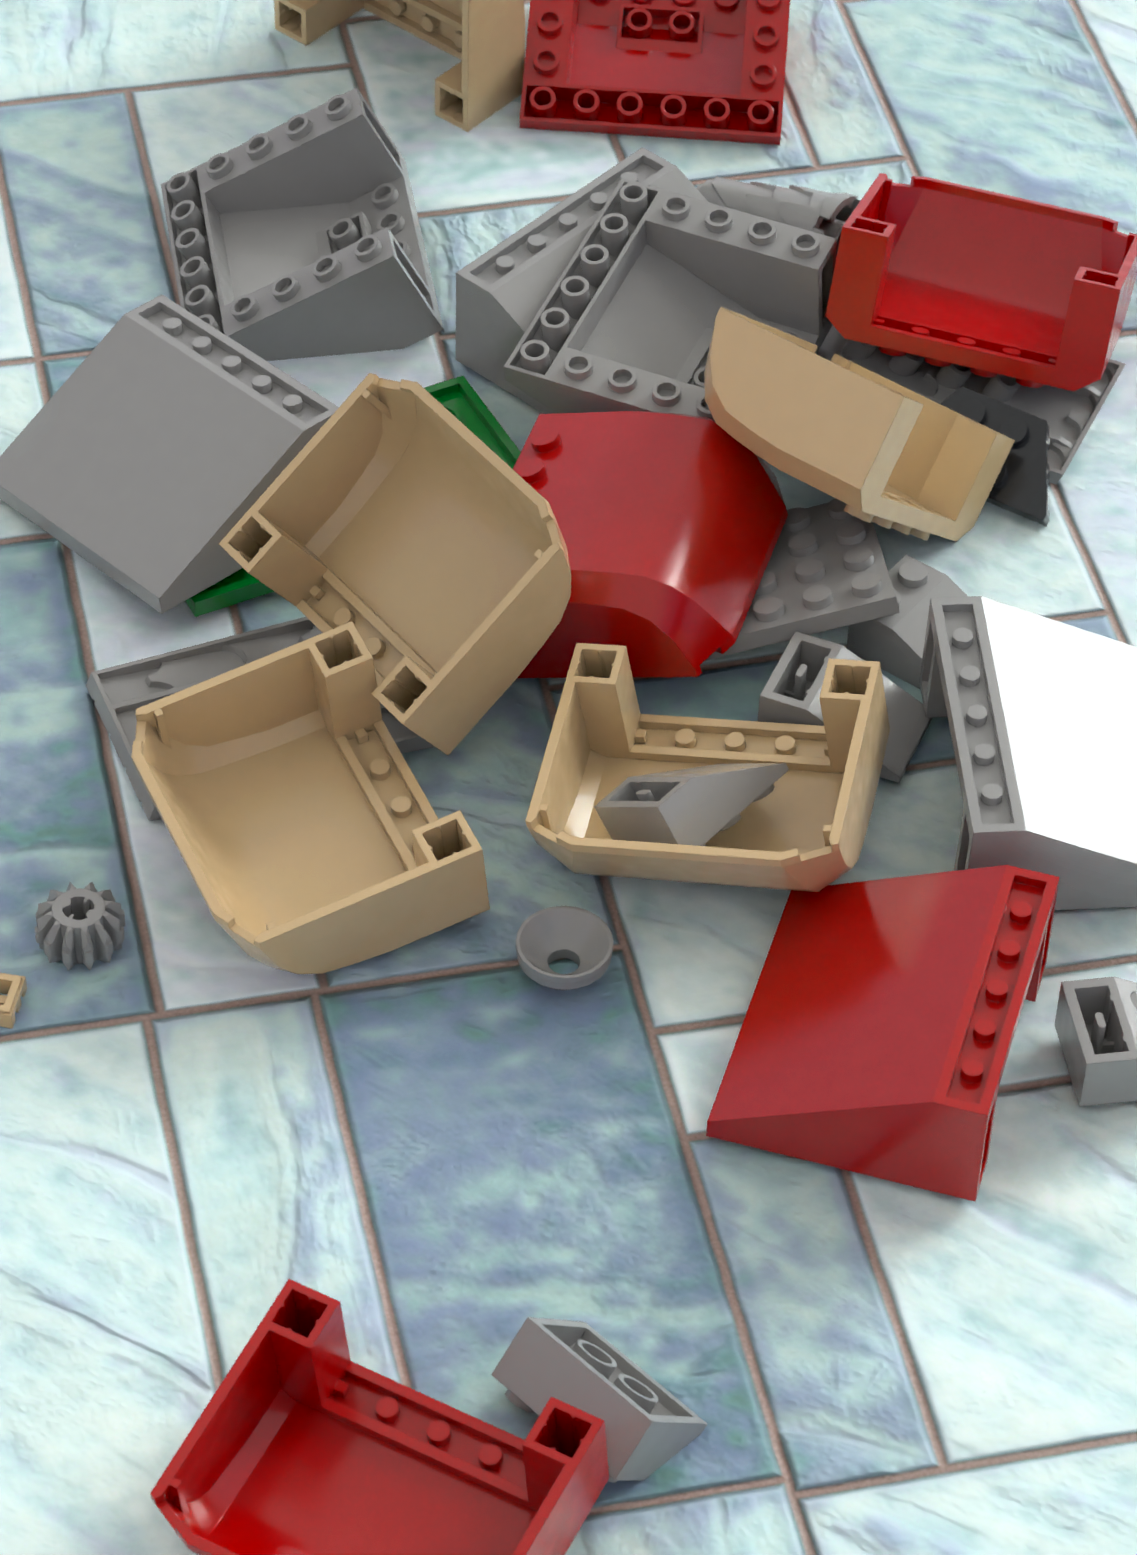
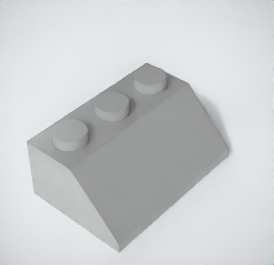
M527 1317L491 1374L507 1388L505 1396L514 1405L527 1412H535L540 1415L550 1397H554L605 1420L609 1470L608 1481L612 1483H617L618 1480L644 1481L702 1434L707 1426L704 1420L583 1321Z

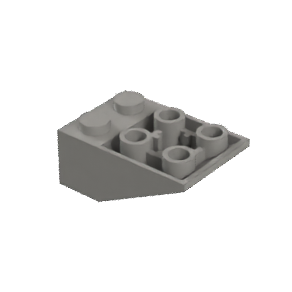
M795 631L759 696L758 721L824 726L819 697L828 659H862L843 645ZM882 674L890 733L880 777L899 783L932 718H926L924 705Z
M732 763L628 777L594 807L612 840L706 846L705 843L718 832L735 825L741 818L740 813L747 806L768 796L775 788L774 783L789 768L786 763Z
M1118 977L1061 982L1054 1025L1079 1107L1137 1101V983Z

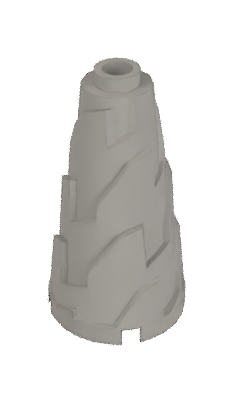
M721 177L706 180L705 183L697 186V190L710 203L837 238V252L842 226L861 201L856 199L858 196L848 193H830L794 185L785 188L760 182H751L749 184Z

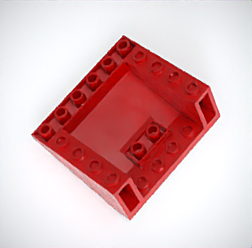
M530 0L519 119L520 128L780 145L790 0Z
M1000 865L828 885L819 892L791 890L710 1112L706 1136L975 1202L988 1161L998 1087L1025 1000L1036 1001L1047 964L1060 877L1010 865Z

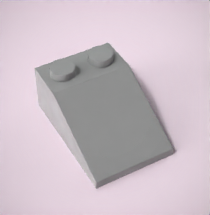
M905 555L888 571L900 613L849 625L847 649L865 661L880 662L881 669L921 689L919 678L930 599L968 596L946 574Z

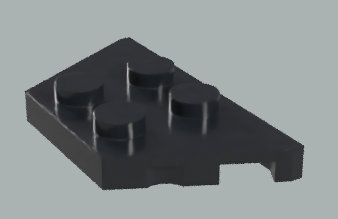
M962 386L940 404L1015 440L986 502L1047 526L1050 520V512L1048 510V484H1050L1048 450L1050 449V438L1047 421Z

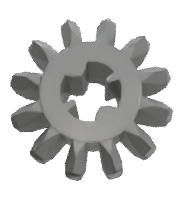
M70 882L66 892L50 890L47 901L38 904L35 938L36 942L39 943V949L45 951L49 963L63 960L68 971L76 964H85L91 970L95 960L110 963L113 951L122 949V942L125 938L123 927L125 926V913L121 908V903L115 902L111 889L97 892L93 882L89 883L84 889H76Z

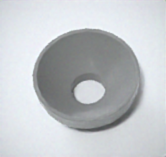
M556 906L539 910L529 916L521 924L517 932L516 953L518 963L523 972L535 982L552 989L562 991L573 990L593 983L606 972L612 958L613 938L607 924L597 915L578 907ZM564 958L574 961L579 967L572 973L560 974L553 971L549 964L554 960Z

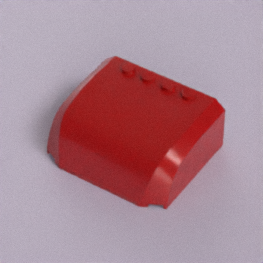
M879 173L842 226L825 316L844 339L879 346V351L887 355L904 356L906 353L922 356L925 362L935 366L948 367L952 364L970 367V371L973 374L982 377H996L997 374L1016 378L1015 381L1018 384L1030 388H1040L1043 385L1076 391L1102 378L1124 324L1137 276V233H1129V235L1117 231L1119 222L1095 214L929 177L912 176L910 184L893 183V180L888 179L885 173Z
M645 411L539 414L513 470L543 496L551 506L567 545L571 570V596L561 621L518 678H566L576 643L626 646L633 677H698L702 674L700 665L715 651L724 654L735 644L787 519L788 512L776 476L762 458L734 439L717 425L713 419L708 417Z
M288 1279L150 1492V1496L186 1547L197 1555H565L609 1479L605 1420L554 1397H550L526 1439L519 1438L350 1361L341 1302Z

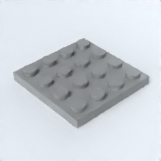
M836 498L829 503L809 508H792L787 510V519L735 644L724 654L715 651L705 661L791 640L795 631L812 635L900 613L896 594L873 522L868 523L843 511L846 503Z

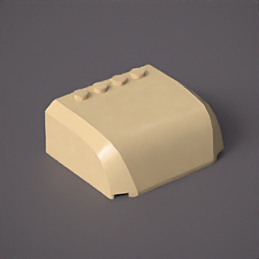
M274 0L275 29L306 46L364 8L461 59V62L435 79V115L467 132L522 94L525 64L524 0Z
M720 307L715 318L704 371L705 401L717 425L750 451L780 471L846 503L843 511L868 523L872 521L887 529L891 527L901 533L911 534L925 541L928 540L930 534H934L957 542L974 527L1015 440L834 353L830 361L815 354L818 346Z
M372 373L365 377L219 543L250 575L296 606L322 633L352 621L373 657L377 688L371 694L405 727L446 755H449L530 663L561 621L571 596V570L567 545L549 502L418 382L401 379V382L379 378L376 374Z
M352 621L136 709L135 714L137 725L135 741H133L131 757L133 764L214 920L247 955L269 967L294 974H323L398 949L490 909L483 849L460 810L438 819L382 720L380 702L371 694L377 688L373 657Z
M576 643L525 819L526 826L536 843L575 874L819 892L854 867L859 859L867 832L890 733L881 664L878 661L828 659L819 697L824 726L640 714L626 646ZM732 763H786L789 768L774 783L775 788L768 796L747 806L740 813L741 818L735 825L718 832L705 843L706 846L612 840L594 807L628 777Z

